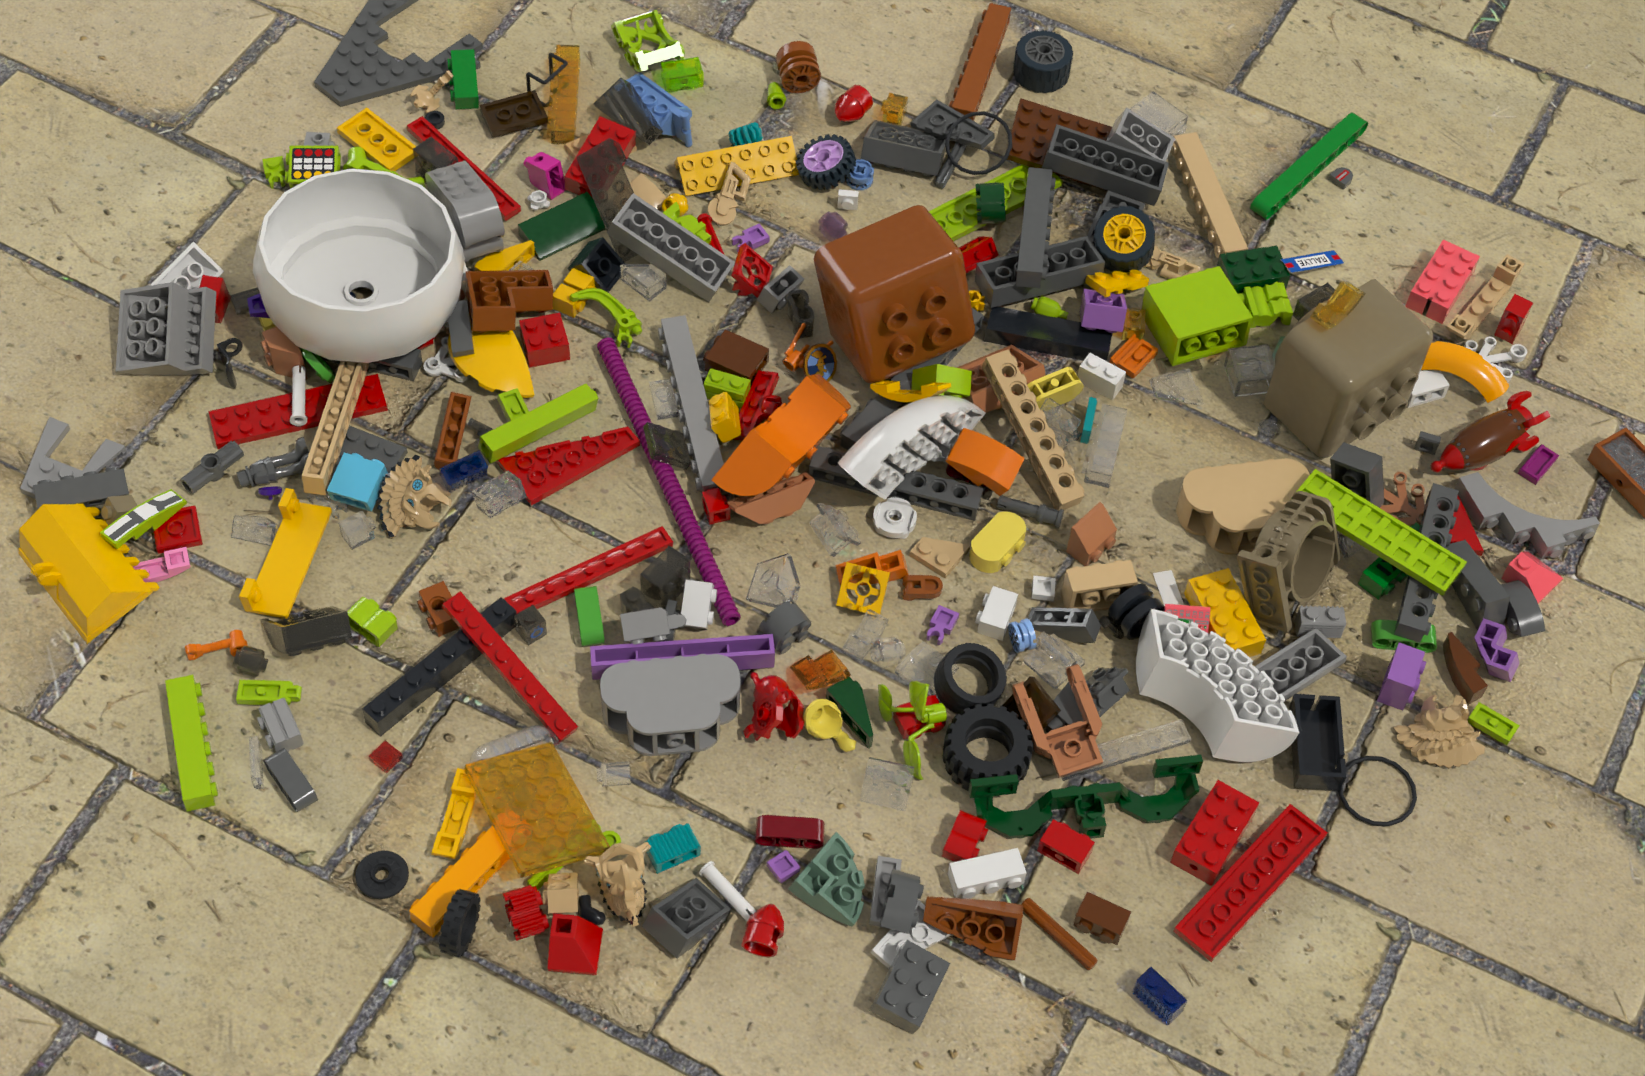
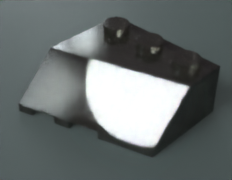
M334 606L304 611L302 613L303 616L300 617L298 614H289L288 618L281 617V620L271 621L269 618L261 619L272 648L288 654V656L302 654L301 650L309 648L310 651L320 650L324 648L323 645L329 643L340 645L345 643V639L352 638L348 612Z

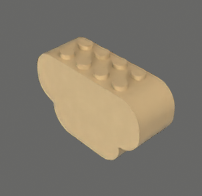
M1287 458L1268 459L1258 462L1249 461L1241 464H1226L1216 467L1206 466L1192 470L1183 480L1176 505L1179 522L1189 533L1205 536L1208 544L1219 553L1232 555L1238 554L1241 550L1252 552L1255 549L1259 534L1268 519L1277 511L1284 510L1285 504L1305 482L1310 473L1302 463Z

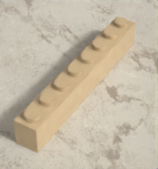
M1197 132L1175 135V141L1170 151L1172 156H1175L1178 170L1182 172L1184 184L1188 186L1189 196L1195 202L1196 212L1201 216L1202 226L1208 232V240L1214 246L1216 258H1219L1220 254L1248 250Z

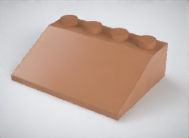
M1013 345L1002 348L957 367L972 371L970 396L963 397L962 399L975 404L985 413L1003 408L982 369L986 357L1009 349L1011 355L1017 360L1019 371L1026 377L1027 384L1046 376L1044 365ZM1002 373L1005 377H1009L1008 374ZM1012 391V393H1013L1014 395H1018V396H1019V394H1018L1017 392Z

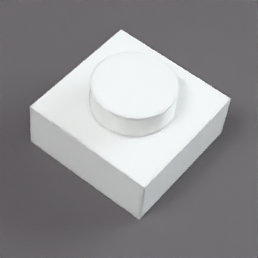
M839 189L837 209L857 210L859 191Z
M1033 576L1031 599L1054 601L1056 578Z

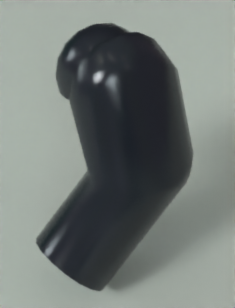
M581 895L579 897L580 917L595 925H602L606 920L605 914L591 906L590 895Z

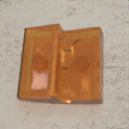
M832 649L814 661L807 655L790 666V669L806 690L827 687L851 676L846 666Z

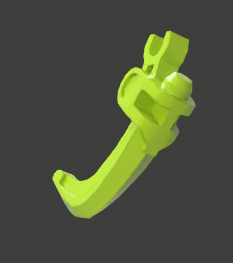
M587 288L570 295L569 299L573 302L592 299L599 302L610 312L616 320L613 334L617 337L615 342L617 347H620L621 340H624L627 343V348H630L633 340L631 335L642 333V322L636 318V314L631 309L627 310L610 293L599 288Z

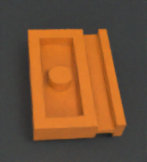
M1135 334L1123 344L1109 361V363L1126 371V374L1133 379L1158 353L1156 347L1143 339H1138Z

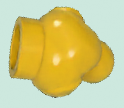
M672 193L663 201L662 209L665 211L677 202L680 208L679 217H681L689 208L687 198L684 195Z

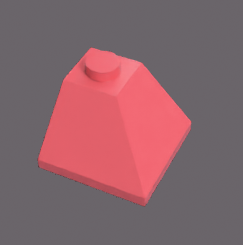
M1526 551L1518 554L1508 564L1501 579L1506 583L1517 580L1523 582L1531 590L1539 604L1563 580V577Z

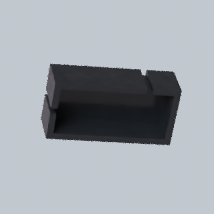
M1294 694L1289 706V710L1292 711L1299 730L1298 736L1291 744L1294 788L1341 791L1346 780L1345 759H1343L1345 753L1340 696L1319 695L1313 711L1311 708L1315 695Z

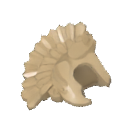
M1457 694L1454 703L1442 709H1439L1438 703L1434 702L1437 698L1436 695L1430 696L1423 703L1421 714L1418 713L1415 716V724L1394 727L1395 732L1398 734L1396 737L1397 741L1403 744L1406 750H1410L1412 756L1417 757L1420 762H1428L1429 765L1435 764L1438 767L1445 766L1449 769L1452 766L1459 768L1462 764L1468 765L1470 761H1475L1478 755H1482L1485 752V747L1477 743L1476 739L1481 732H1474V728L1468 724L1469 711L1466 700Z

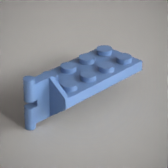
M641 72L610 90V94L614 99L662 135L676 136L685 143L686 147L693 145L690 130L692 110Z

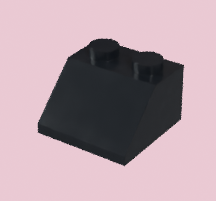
M601 237L589 241L567 269L571 271L574 268L594 277L595 287L609 293L628 266L609 243Z

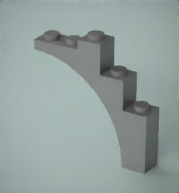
M1479 472L1459 477L1454 488L1459 491L1458 496L1478 530L1486 527L1492 528L1498 524L1509 544L1523 543L1529 539L1541 559L1557 557L1562 553L1565 545H1570L1576 540L1583 538L1586 540L1593 537L1600 524L1596 516L1581 520H1560L1527 512L1497 494L1485 482Z

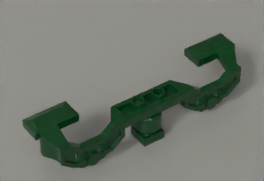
M1201 754L1155 759L1152 770L1154 778L1174 776V785L1165 794L1142 797L1128 790L1120 782L1107 784L1093 783L1089 786L1080 787L1073 785L1067 788L1048 791L1029 809L1004 812L993 806V796L1016 794L1019 781L1017 774L970 779L969 796L974 799L977 817L987 821L985 827L1009 839L1033 836L1052 819V810L1074 808L1076 821L1080 825L1079 834H1085L1091 839L1104 837L1107 826L1104 817V804L1119 803L1120 811L1146 823L1171 821L1189 803V800L1199 793L1196 774L1200 773L1203 759Z

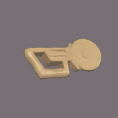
M732 161L729 164L721 193L716 194V198L711 200L707 206V213L711 216L712 221L723 226L733 222L736 217L735 208L738 207L737 202L733 198L744 201L751 178ZM732 171L742 180L739 192L736 191L739 180L732 175Z
M1155 245L1152 258L1146 266H1143L1151 267L1152 270L1161 267L1160 276L1167 279L1178 278L1201 271L1199 266L1189 263L1181 257L1161 251ZM1182 270H1187V271H1188V272L1185 273L1184 275H1179V274H1178V273L1181 272Z

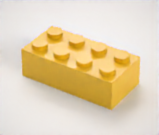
M1229 568L1188 579L1184 595L1189 605L1210 607L1208 633L1210 634L1212 631L1226 639L1225 644L1235 651L1240 649L1249 657L1261 654L1266 638Z

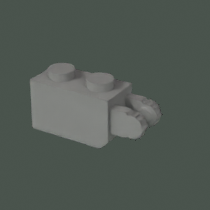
M661 607L620 614L624 641H630V644L644 643V638L650 637L653 638V641L667 639L666 635L671 634L670 629L684 627L687 620L685 615L682 614L668 615V612Z

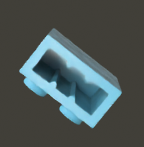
M344 452L327 488V492L331 500L372 512L379 497L382 482L385 480V474H388L384 463L377 459H372L371 461L364 459L363 456L357 453H352L351 455Z

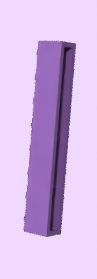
M773 634L590 646L592 680H601L605 670L618 663H626L631 660L647 661L654 658L669 659L676 656L690 657L699 654H720L731 658L737 664L739 670L774 668L775 664Z

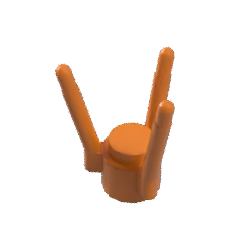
M802 323L790 347L784 353L786 357L782 362L792 372H795L798 367L803 368V354L809 348V345L806 344L800 351H793L806 326L805 323ZM831 340L827 345L831 346L834 342Z

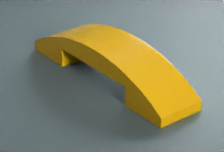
M880 381L870 384V388L877 394L890 400L914 402L942 394L951 388V383L932 382L922 385L921 390L900 389V381Z
M457 768L451 787L452 794L441 830L437 832L431 852L432 855L452 859L457 857L472 815L480 772Z

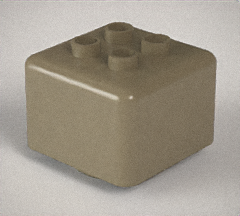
M1372 279L1341 299L1333 298L1319 304L1302 317L1289 331L1275 355V369L1264 400V406L1317 457L1328 458L1338 450L1343 442L1350 444L1356 439L1363 440L1379 424L1387 419L1394 420L1403 413L1408 406V401L1431 346L1433 332L1376 279Z

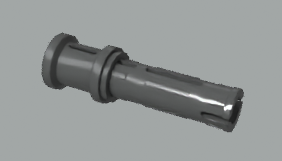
M1003 495L999 497L997 505L998 509L1035 518L1038 523L1054 524L1056 528L1060 527L1064 515V509L1048 508L1046 504L1038 506Z

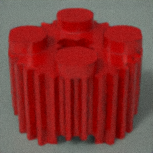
M528 885L502 893L505 902H509L504 904L508 920L514 930L517 929L516 932H513L516 941L543 933L545 929L549 928L546 914L539 908L540 905H543L536 886Z

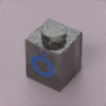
M534 605L514 616L516 631L528 646L547 635L546 620Z

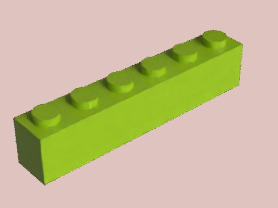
M193 675L165 680L182 799L186 811L216 806L214 797L218 796L216 782H212L211 776L215 775L213 762L208 760V756L212 755L210 742L205 741V736L209 735L207 723L202 721V716H206L204 703L199 702V697L203 696L200 682H195Z

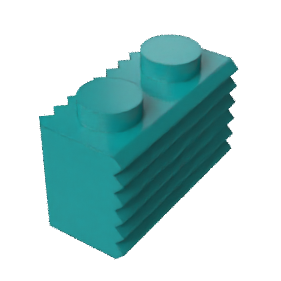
M689 823L675 825L667 833L654 834L645 841L651 846L646 853L657 874L701 855V846Z

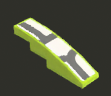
M170 489L141 503L116 519L100 532L101 537L118 549L131 537L137 540L150 528L155 531L184 507L187 501Z

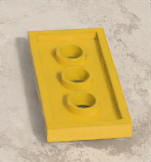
M367 107L337 127L339 135L354 147H362L369 159L390 171L395 172L420 154L418 147Z

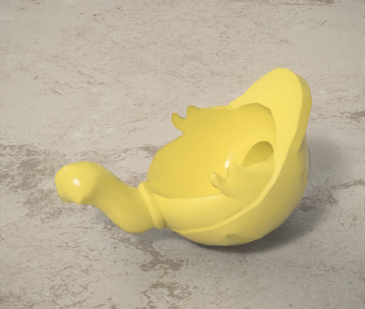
M816 699L806 707L803 720L805 729L810 735L824 740L833 738L838 742L840 749L845 752L855 750L856 741L850 739L848 734L841 729L843 720L841 712L835 703L827 699Z

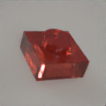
M386 740L369 755V760L386 774L403 758L402 753Z

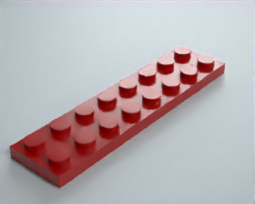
M378 374L365 376L352 419L388 411ZM333 384L305 390V416L307 417V423L302 426H295L290 423V417L292 416V393L208 411L217 449H221L230 441H235L239 445L318 427Z
M1289 804L1175 926L1173 932L1212 962L1324 840L1328 832L1293 805Z

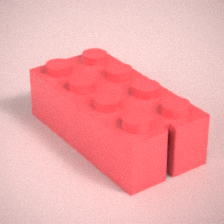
M1443 240L1411 290L1406 307L1422 314L1428 299L1432 300L1426 317L1443 324L1465 288L1466 283H1468L1474 273L1480 256Z

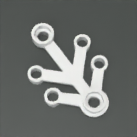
M445 336L441 340L442 347L436 356L428 358L424 362V371L432 377L444 374L454 378L457 382H464L468 376H458L463 373L459 369L454 370L449 367L455 365L451 357L445 358L448 353V346L445 343H447L449 337Z
M1486 337L1479 354L1484 360L1495 366L1506 381L1509 382L1513 372L1508 368H1502L1493 363L1509 360L1519 363L1525 359L1527 349L1523 345L1515 344L1509 352L1488 356L1489 352L1494 350L1497 341L1493 337ZM1468 340L1464 347L1476 352L1478 344L1473 340Z

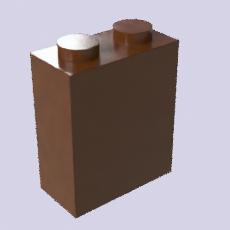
M725 329L721 336L718 335L716 337L711 350H707L703 357L705 371L709 372L710 369H715L741 378L750 379L752 386L758 370L763 371L769 362V348Z

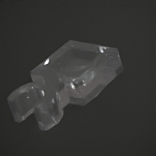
M328 492L326 495L311 494L308 496L311 504L330 507L332 509L331 515L334 519L338 520L340 518L337 510L341 509L346 513L348 512L347 505L331 500Z

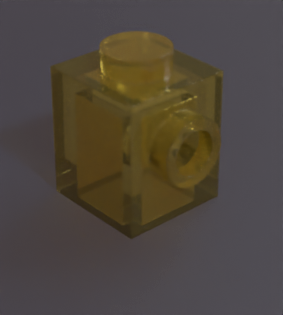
M889 93L887 100H883L881 111H883L882 122L902 125L907 111L908 97Z
M1127 308L1122 340L1127 341L1133 334L1137 335L1138 339H1143L1146 310Z

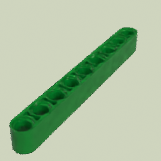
M1353 112L1349 113L1253 200L1250 210L1268 220L1355 142L1367 129L1368 122Z

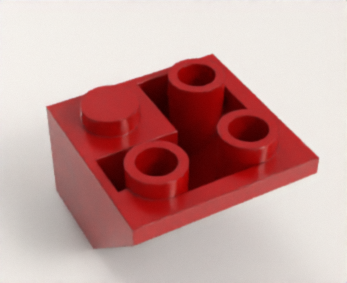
M553 913L549 940L548 971L597 975L603 928L577 915Z

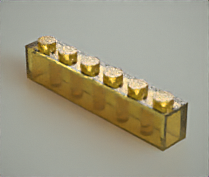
M556 45V53H553L566 60L568 65L554 77V81H550V93H553V95H549V107H552V110L548 109V121H551V124H547V136H551V144H566L575 140L580 45ZM553 57L552 61L555 67H551V74L563 65V63Z

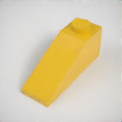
M530 240L505 248L501 252L490 253L476 263L474 266L475 271L519 270L535 256L534 242Z

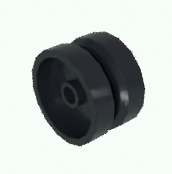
M1143 583L1123 592L1112 603L1108 611L1111 620L1116 625H1121L1120 630L1128 640L1140 638L1143 624L1151 609L1164 610L1162 602L1158 598H1153V592Z

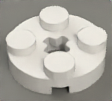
M897 497L888 498L886 502L878 503L874 509L873 523L878 534L889 538L905 539L916 526L917 513L907 500ZM897 515L899 520L894 521L889 517Z

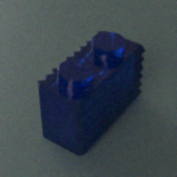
M480 450L440 468V476L448 492H452L456 488L459 489L460 486L463 487L464 484L467 485L476 479L479 480L480 477L483 478V475L487 476L488 466Z
M1149 967L1136 980L1132 991L1136 998H1140V1001H1143V1005L1151 1008L1154 1015H1158V1018L1165 1022V1025H1170L1184 1011L1188 1001L1152 967Z

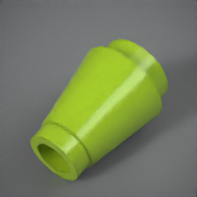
M772 82L768 86L767 103L773 109H780L786 102V96L779 83Z

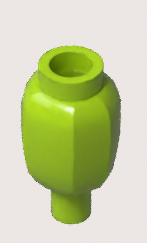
M1044 296L1039 299L1035 297L1030 308L1034 310L1035 314L1066 319L1069 313L1061 310L1058 302Z

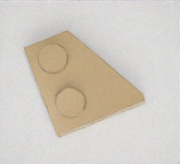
M922 537L911 549L909 556L943 578H946L969 552L970 546Z

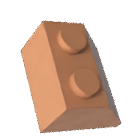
M278 327L261 332L263 341L260 343L265 353L264 359L267 366H272L276 374L293 378L292 368L299 365V372H301V366H305L299 347Z
M1101 502L1083 516L1071 528L1066 552L1085 567L1091 562H1097L1105 549H1111L1116 542L1115 535L1117 529Z

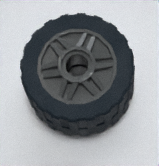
M1047 30L1029 32L1022 36L1016 46L1013 75L1016 81L1027 90L1037 93H1048L1061 89L1066 85L1070 76L1073 59L1071 44L1062 35Z

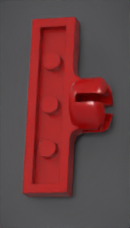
M758 370L739 413L741 434L732 440L743 441L752 429L759 426L762 420H767L783 404L780 396L772 395L779 380L777 372Z

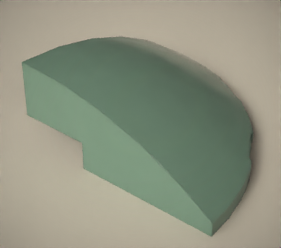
M835 832L788 889L812 908L851 927L858 920L864 902L861 901L862 890L865 887L862 870H857L853 861L855 854L850 846Z

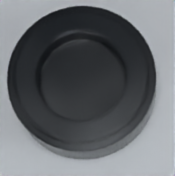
M430 111L425 115V119L437 130L444 126L445 119L443 113Z

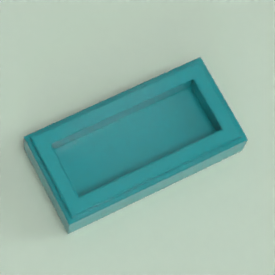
M1089 397L1080 443H1089L1097 398Z

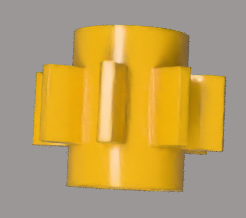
M975 290L969 291L971 307L978 312L979 310L984 311L985 296H981Z

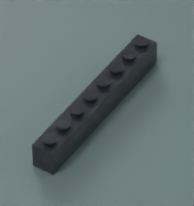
M502 597L480 613L501 638L518 625L516 610ZM460 629L363 707L365 723L381 737L482 655V653Z

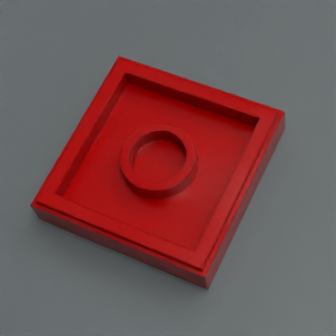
M195 505L181 508L154 531L158 554L178 548L203 545Z

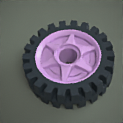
M826 134L825 138L818 136L817 141L812 139L810 140L811 144L806 143L804 145L805 149H800V154H797L796 167L801 179L808 187L811 186L812 189L818 187L819 190H823L825 186L826 189H831V185L837 187L839 181L844 183V178L851 176L850 172L853 173L854 167H856V157L846 138L838 137L836 134H833L832 137Z

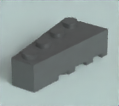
M1466 540L1451 543L1449 547L1446 546L1445 549L1467 561L1465 567L1451 585L1477 631L1483 618L1504 625L1510 599L1508 593Z

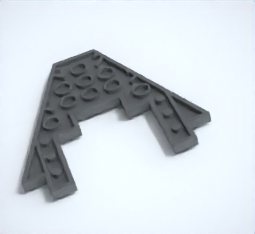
M368 0L315 79L314 84L324 95L338 106L343 107L437 81L448 70L447 58H451V50L474 49L476 54L483 49L482 42L469 33L427 62L415 53L398 62L378 47L379 44L388 39V33L379 26L419 0ZM475 58V64H476V70H477V69L481 68V64H480V61H478V60Z

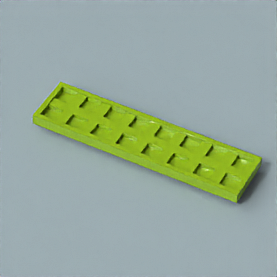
M1314 469L1297 490L1329 499L1333 506L1337 531L1442 596L1467 563V561L1317 469Z

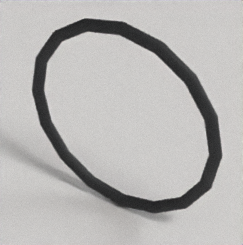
M985 111L971 112L960 117L950 127L946 137V153L950 162L960 171L971 175L988 174L998 169L1008 159L1012 149V134L1007 123L997 115ZM985 115L1001 123L1008 134V148L1005 156L997 165L987 170L972 171L962 168L954 161L950 152L949 140L952 132L961 121L972 116Z
M1364 756L1352 760L1346 766V772L1355 764L1367 760L1382 761L1394 766L1405 775L1410 784L1412 801L1408 811L1400 818L1388 822L1372 821L1360 816L1349 806L1343 795L1342 786L1341 791H1338L1346 810L1358 820L1372 826H1391L1403 822L1413 812L1417 801L1416 785L1409 773L1398 763L1381 756Z

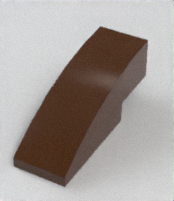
M1450 632L1443 643L1446 666L1454 685L1469 705L1484 695L1488 685L1477 673L1480 667L1478 661L1453 632Z

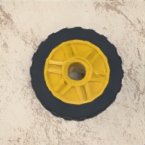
M1132 206L1114 207L1106 211L1098 219L1094 229V246L1105 261V269L1111 272L1121 271L1123 273L1130 272V270H1141L1152 258L1155 244V229L1149 216L1143 213L1142 210Z

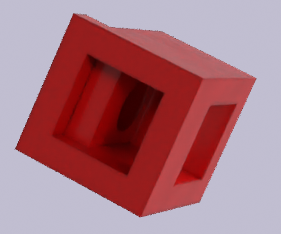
M719 488L703 491L702 506L709 525L730 520L731 508L727 504L726 496L721 495Z

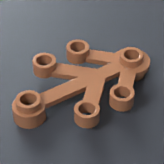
M1397 472L1394 475L1393 482L1397 487L1398 497L1384 488V499L1391 503V505H1382L1380 509L1388 514L1404 512L1410 517L1397 518L1408 526H1412L1416 522L1420 525L1419 517L1423 516L1425 508L1423 499L1425 488L1421 484H1414L1412 486L1411 495L1415 498L1416 509H1414L1408 503L1405 486L1407 476L1404 472ZM1402 477L1404 480L1398 481L1396 478ZM1420 489L1422 492L1415 493L1414 490Z

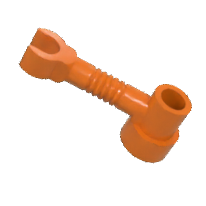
M233 630L229 633L230 638L203 645L188 644L185 646L188 660H195L205 653L230 648V653L233 657H243L248 654L249 647L244 639L243 632L241 630Z

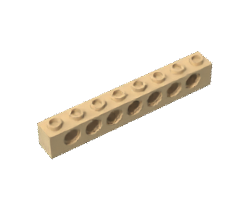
M1009 349L986 357L982 369L1056 510H1065L1080 504L1085 496L1084 489L1077 482L1072 466L1068 465L1063 448L1057 444L1055 433L1052 428H1049L1044 412L1039 409L1034 393L1030 392L1026 377L1019 371L1016 358L1011 355ZM1002 373L1008 374L1009 377H1005ZM1012 391L1017 392V393L1019 394V396H1018V395H1014V394L1012 393ZM1021 409L1026 410L1029 414L1023 413ZM1030 427L1037 429L1038 432H1034ZM1040 446L1046 447L1047 450H1043ZM1050 464L1055 465L1057 469L1052 468ZM1059 482L1064 483L1067 487H1062Z
M341 361L302 473L305 493L327 494V488L331 482L369 363Z

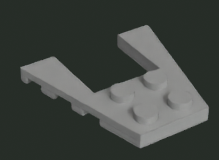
M49 417L20 490L22 494L35 498L33 485H36L37 482L41 480L58 481L61 477L69 475L74 476V478L80 477L90 471L98 473L104 467L108 468L114 463L113 459L120 453L123 455L126 452V448L124 445L105 439L83 470L51 459L49 457L69 432L70 427L67 423Z

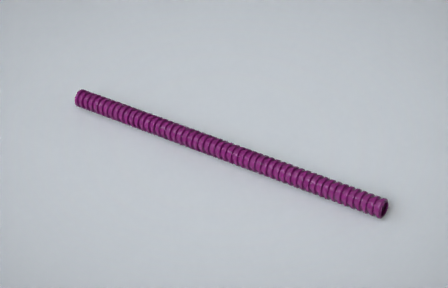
M604 338L597 343V349L610 374V378L615 389H617L621 402L626 409L640 444H642V448L656 475V479L675 517L685 543H687V547L692 554L702 580L707 583H713L714 589H717L714 607L719 614L722 624L724 626L734 625L741 618L738 608L733 601L725 580H723L720 569H718V565L691 510L686 495L679 484L674 469L667 458V454L628 373L613 338Z

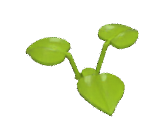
M911 681L909 684V698L914 708H895L892 706V695L885 685L879 684L878 705L880 714L885 721L892 720V712H915L916 718L922 723L927 724L909 736L908 740L903 743V756L906 767L915 778L924 780L921 775L920 751L914 739L928 729L934 728V723L946 721L947 713L943 703L926 706L929 684Z

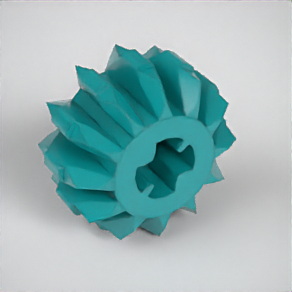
M756 122L732 129L728 133L732 147L760 142L763 139L761 128H759Z

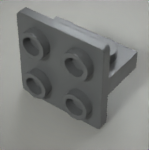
M1101 667L1096 669L1092 673V677L1086 681L1094 703L1101 709L1099 717L1130 691L1123 679L1128 673L1127 668Z

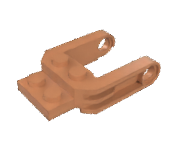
M1078 664L1066 667V674L1084 722L1079 721L1051 730L1047 734H1044L1032 699L1028 698L1023 685L1024 681L1012 685L1013 695L1021 717L1032 734L1034 752L1052 759L1058 778L1103 764V759L1095 741L1102 727V722Z

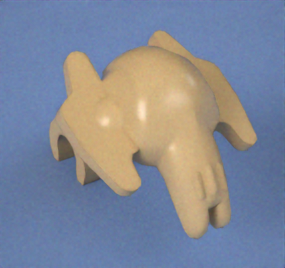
M447 70L429 91L427 90L428 86H416L410 94L411 97L416 96V100L413 103L415 107L427 108L426 113L440 107L438 104L440 99H435L434 97L454 77L452 73Z

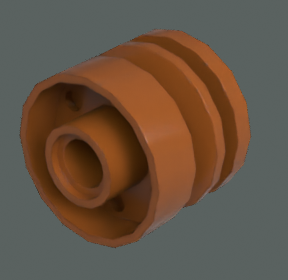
M793 41L785 44L778 50L776 63L784 89L792 93H805L818 85L821 80V72L815 50L811 44L804 41Z

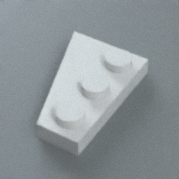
M917 900L915 913L918 914L915 928L911 927L909 934L891 929L871 951V954L888 969H890L900 947L906 940L927 949L952 935L923 921L925 905Z

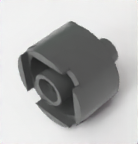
M787 601L768 614L770 619L767 623L763 620L759 626V630L763 635L773 634L774 648L781 654H784L792 647L791 644L796 640L802 642L809 636L810 633L807 630L811 626V621L795 601H792V604Z

